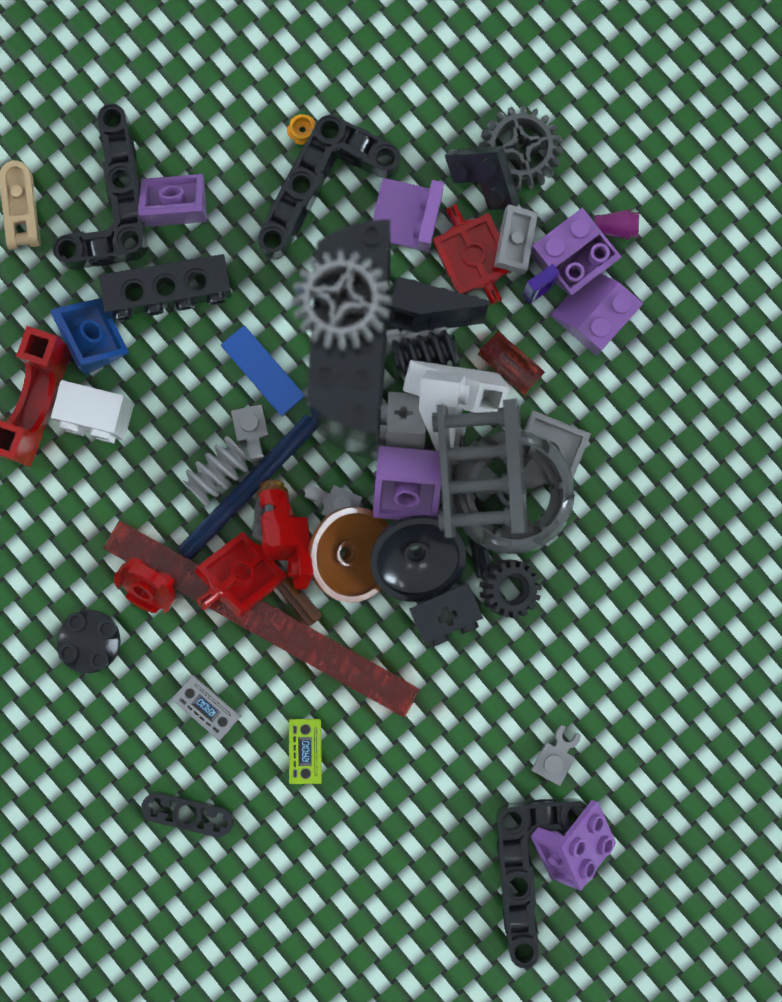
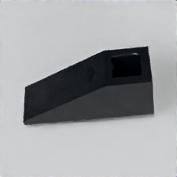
M398 277L391 304L389 305V317L387 318L386 325L417 333L425 330L433 331L435 328L447 327L448 329L484 324L490 301L450 291L446 288L427 285L416 280Z

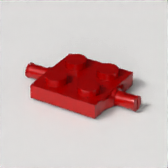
M454 204L452 209L451 206L445 209L453 226L446 233L433 238L432 243L455 291L467 294L473 290L484 289L490 305H494L496 302L498 303L503 300L495 283L501 277L512 273V271L494 267L500 235L489 213L476 219L464 220L457 207L458 205Z
M241 532L196 567L195 574L209 588V591L200 598H197V604L199 607L202 605L201 609L206 610L214 602L220 600L240 617L282 584L287 575L276 565L274 560L266 558L261 545L253 542L244 532Z

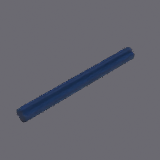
M305 415L179 545L178 550L187 559H192L316 431L311 416Z

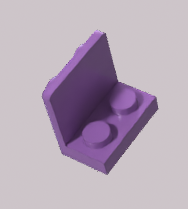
M382 179L373 220L391 219V244L430 252L443 196L444 182L432 180L430 188L391 179Z
M591 800L564 836L557 831L550 832L540 827L531 835L550 879L580 891L593 878L596 870L605 858L611 854L616 844L600 804L594 800Z

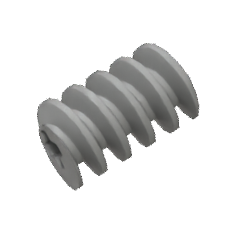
M228 436L224 438L227 445L226 449L218 444L215 445L218 456L215 457L206 453L207 465L199 461L195 463L198 469L197 474L189 469L186 470L189 481L183 480V482L206 506L210 504L207 496L208 493L214 497L219 496L217 485L225 489L229 487L226 480L227 476L235 481L239 479L235 469L238 468L243 472L248 471L245 461H250L249 458Z

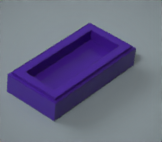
M551 264L527 282L522 296L528 304H532L554 287L560 273L554 264Z

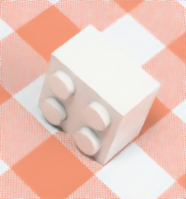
M61 380L51 418L59 422V428L65 429L68 433L84 436L85 431L90 432L91 436L96 437L97 440L114 444L115 439L125 441L134 404L124 395Z

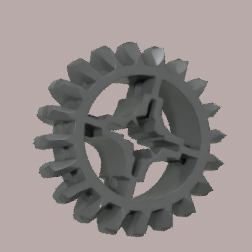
M525 106L521 107L519 114H516L513 107L508 108V117L502 112H498L496 115L497 122L494 120L487 122L489 130L482 131L481 138L484 141L480 142L478 148L495 147L497 139L504 132L511 130V141L503 144L507 161L514 162L519 170L510 168L517 192L520 191L522 183H525L529 191L532 190L534 187L533 180L540 186L544 185V176L553 177V168L559 167L561 162L557 157L563 153V148L557 146L562 141L561 135H553L557 130L556 124L546 126L549 120L548 115H544L541 119L537 118V108L532 111L531 115L526 114L527 109ZM523 128L533 131L538 136L527 135ZM517 140L519 145H523L522 149L526 147L524 157L523 153H518L519 149L515 151ZM545 149L544 160L531 169L530 157L538 154L539 150Z

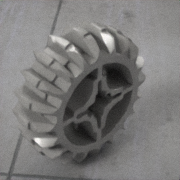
M343 250L338 251L337 261H331L330 254L328 252L324 253V265L321 266L317 260L312 259L310 265L314 272L310 273L304 269L300 271V276L307 283H294V290L303 294L292 297V304L302 307L294 312L295 319H306L300 326L302 332H308L315 328L311 334L313 342H317L322 335H325V348L329 349L332 346L333 339L338 340L339 350H345V340L347 339L352 340L354 348H359V335L362 334L368 342L373 340L372 333L368 329L369 327L379 332L383 329V324L376 317L382 319L389 317V311L380 307L391 304V296L380 294L389 289V284L387 281L376 282L382 276L380 268L370 273L368 272L372 266V260L369 258L364 260L361 265H358L359 254L353 252L350 261H345ZM344 274L335 286L322 285L321 288L317 287L329 276ZM355 277L363 281L370 290L372 304L363 301L362 297L357 296L352 291ZM346 287L347 300L352 302H344L342 307H339L337 313L336 302L331 299H339L341 294H344ZM312 298L319 299L321 304L330 308L328 325L319 320L311 308ZM367 314L357 324L339 328L347 315Z

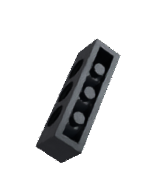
M224 254L98 275L104 311L108 319L114 318V321L129 320L133 318L132 314L144 312L146 316L159 315L164 313V309L176 307L178 311L194 308L196 303L207 302L208 305H219L225 303L226 298L232 297ZM194 278H202L206 281L205 287L198 291L192 290L189 287V283ZM164 283H170L175 286L173 293L168 296L160 295L158 289ZM134 288L143 290L142 298L138 301L128 300L127 294L130 290Z

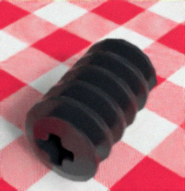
M445 329L441 330L439 340L433 332H430L427 342L424 341L421 335L416 336L415 345L412 344L408 337L404 338L402 348L396 340L391 342L397 376L401 370L406 377L410 360L433 364L439 363L440 365H447L448 360H451L455 367H459V355L454 333L452 332V337H450Z

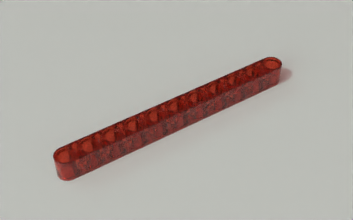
M121 521L117 522L103 547L105 550L126 562L131 557L139 558L146 566L158 573L165 572L175 580L173 588L195 601L209 591L208 586L195 574L196 567L198 566L197 563ZM217 600L208 607L404 718L421 690L263 600H260L240 617L220 600Z

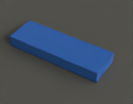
M245 325L221 344L225 352L281 417L306 397Z

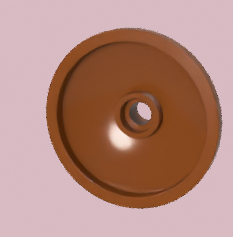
M352 506L338 509L320 522L312 535L309 553L313 563L314 575L312 578L323 593L338 601L355 603L367 600L381 590L371 571L370 554L377 537L389 526L383 518L373 517V511L367 508ZM344 547L345 555L341 557L340 550Z

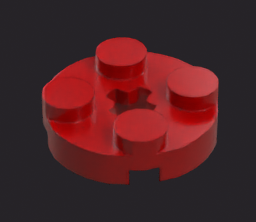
M131 557L127 563L121 565L114 575V583L119 590L123 586L128 592L125 598L147 612L157 613L159 609H164L163 613H167L176 600V592L173 589L175 580L165 572L158 573L146 566L139 558Z

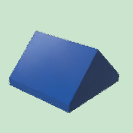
M102 298L53 308L50 311L77 367L86 375L129 353L113 319H108L104 311Z

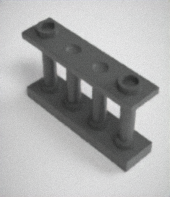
M503 399V407L498 408V411L448 415V406L444 404L436 405L437 413H432L433 432H438L443 498V511L438 513V523L440 531H445V538L456 537V527L505 524L506 527H511L512 534L528 532L519 400ZM499 424L500 428L505 427V441H500V444L450 448L449 428ZM487 458L507 460L508 474H502L501 478L457 481L452 479L451 461ZM503 491L504 494H509L510 507H505L504 511L455 514L453 494Z

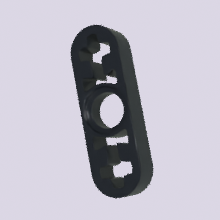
M156 791L144 798L141 805L143 816L151 822L213 837L225 836L234 825V816L226 807ZM159 798L161 799L160 803L162 806L170 808L172 801L177 802L173 810V820L168 819L170 814L168 811L163 810L154 815L153 808L149 807V803H153ZM191 805L196 809L197 818L194 822L185 823L180 819L179 811L182 806ZM203 808L209 810L206 814L207 817L215 818L218 813H222L223 820L228 821V825H223L220 830H216L215 823L205 821L204 827H200L199 823L203 818Z

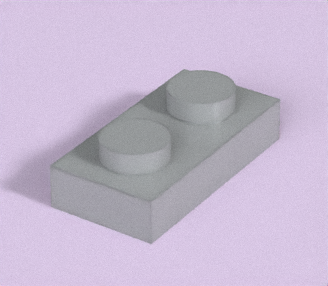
M508 205L505 208L494 267L522 275L527 272L538 217L537 212L513 205Z

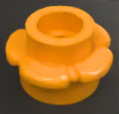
M304 114L294 116L287 127L289 138L294 139L296 144L304 145L310 137L316 121L311 116ZM304 127L306 129L305 132H300V128Z

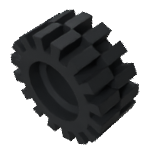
M501 559L497 561V564L492 563L489 566V572L484 571L482 574L485 577L484 582L480 581L479 587L483 588V592L479 593L480 597L485 599L484 605L490 608V611L507 618H518V615L525 616L528 614V609L534 610L536 607L533 604L534 601H539L541 597L537 595V590H542V585L537 584V580L540 579L539 575L533 573L535 569L522 561ZM514 576L520 582L521 591L517 598L507 601L500 594V584L506 577Z

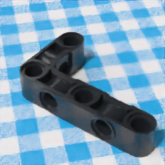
M106 104L98 112L99 139L103 145L105 162L102 163L107 198L112 207L114 223H111V227L108 228L109 230L90 233L82 231L58 237L53 244V254L68 269L100 267L141 259L148 250L145 223L142 222L138 214L141 184L131 125L124 110L117 104ZM111 118H121V121L117 126H107V123ZM121 177L130 178V182L126 187H116V182ZM128 238H139V243L135 248H125V242ZM75 246L77 248L73 257L69 259L63 258V252L67 247Z
M325 115L321 117L307 142L302 147L259 232L258 243L263 255L268 259L277 260L287 253L337 158L379 178L388 179L395 176L399 170L400 156L398 149L393 144L373 135L369 131L337 116ZM328 128L338 131L337 136L330 139L325 138L322 133ZM387 155L393 158L394 162L389 166H381L377 162L382 156ZM300 182L310 185L309 190L305 193H297L293 189ZM275 236L282 240L277 248L271 249L265 246L267 239Z
M577 798L539 799L528 802L509 803L499 808L496 814L497 854L504 929L511 961L519 968H530L539 959V931L535 917L534 873L529 851L530 836L538 827L550 832H567L574 824V822L568 820L569 809L574 806H580L584 811L587 807L583 801ZM511 811L518 813L520 821L517 826L508 828L503 825L505 814ZM521 877L526 881L525 888L518 893L510 891V881L513 878ZM522 943L529 944L532 947L531 953L524 958L515 955L516 947Z

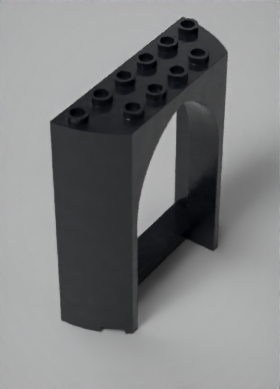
M391 219L353 224L339 229L317 242L316 260L321 266L325 264L324 253L328 252L330 254L331 261H337L339 250L344 251L345 261H350L353 252L358 253V265H361L367 258L372 260V266L368 272L370 273L378 268L382 270V276L376 282L387 281L389 289L380 294L390 295ZM344 274L329 276L317 287L321 288L322 285L335 286ZM355 277L352 291L357 296L362 297L363 301L372 304L370 290L363 281ZM346 287L344 294H341L339 299H331L336 302L337 313L339 307H342L344 302H352L347 300ZM313 298L312 310L319 320L328 325L330 308L321 304L319 299ZM389 304L380 306L389 310ZM367 314L347 315L339 328L353 326L360 322ZM378 317L376 319L383 324V329L379 332L369 327L368 329L372 333L373 340L368 342L362 334L359 335V348H354L352 340L347 339L345 340V350H339L338 340L333 339L332 346L328 349L324 347L325 335H322L317 342H313L310 337L306 402L319 435L345 452L376 461L378 460L380 446L381 405L383 402L387 319Z

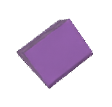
M195 174L142 179L138 214L142 222L145 223V227L207 222L204 175Z

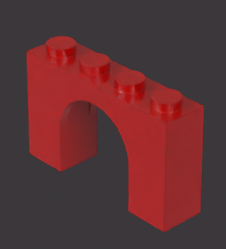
M26 326L16 357L25 364V379L13 413L7 421L0 420V457L31 468L71 353L66 343L58 336Z

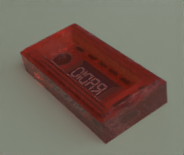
M499 331L477 353L524 395L545 373L542 368Z

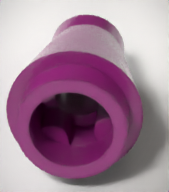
M631 209L604 215H595L594 223L604 235L626 240L639 236V212H632Z

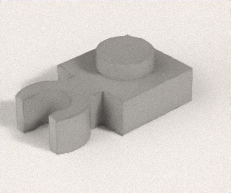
M563 725L556 729L555 745L553 746L545 742L531 768L533 772L561 786L575 757L567 752L570 748L575 747L581 738L580 734L575 733L571 741H564L562 734L566 727Z

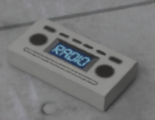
M192 675L171 699L219 741L222 740L241 717L239 713L195 675Z

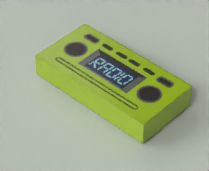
M289 719V784H321V719Z

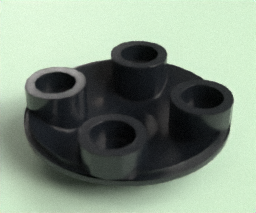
M83 610L70 614L62 624L57 636L59 658L72 670L85 674L96 673L107 668L117 657L121 644L120 632L115 622L108 615L96 610Z

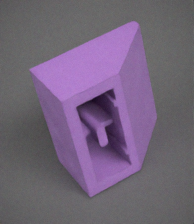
M583 207L532 246L530 254L542 271L551 264L556 266L560 273L555 284L570 296L621 259L620 254Z

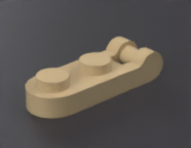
M15 160L9 161L0 170V191L7 247L9 250L19 249L20 245L29 244L30 247L41 246L32 173L24 163ZM26 224L27 232L17 233L16 225Z

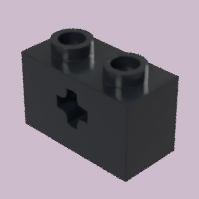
M468 583L409 608L423 643L430 642L432 647L449 641L448 634L460 629L461 634H465L479 628L477 621L484 619ZM445 607L448 612L454 610L456 614L452 618L453 624L450 626L446 622L440 623L438 617L442 615L441 609Z

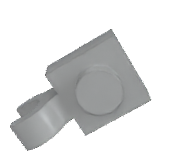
M262 404L232 410L231 414L237 442H247L248 453L252 463L261 461L264 456L260 439L269 437Z
M309 484L305 494V498L324 505L321 515L325 517L344 507H359L363 498L333 485L331 492L327 493Z

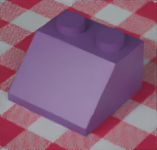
M600 274L572 296L568 294L550 316L597 357L643 303L621 283Z
M379 446L373 517L397 520L414 515L437 517L442 484L440 452Z

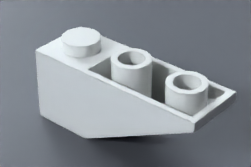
M410 360L403 386L404 392L420 396L421 377L427 370L466 375L465 385L470 387L468 403L463 405V410L473 413L498 411V408L503 407V399H507L510 386L499 373Z
M427 370L421 377L419 411L436 451H439L438 432H433L432 413H437L436 405L444 404L448 406V415L462 414L463 405H467L470 387L465 385L466 375ZM466 427L449 428L450 448L459 447L460 435L464 436ZM451 461L452 474L459 461Z

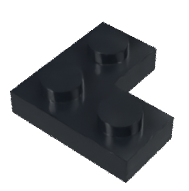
M503 146L450 149L444 155L453 183H480L488 210L505 209L508 205L517 207L520 204Z

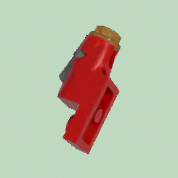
M264 481L260 484L257 491L252 536L261 541L262 549L267 559L288 561V576L293 577L294 589H307L314 575L312 558L309 553L310 537L307 517H294L289 502L288 489L282 481Z

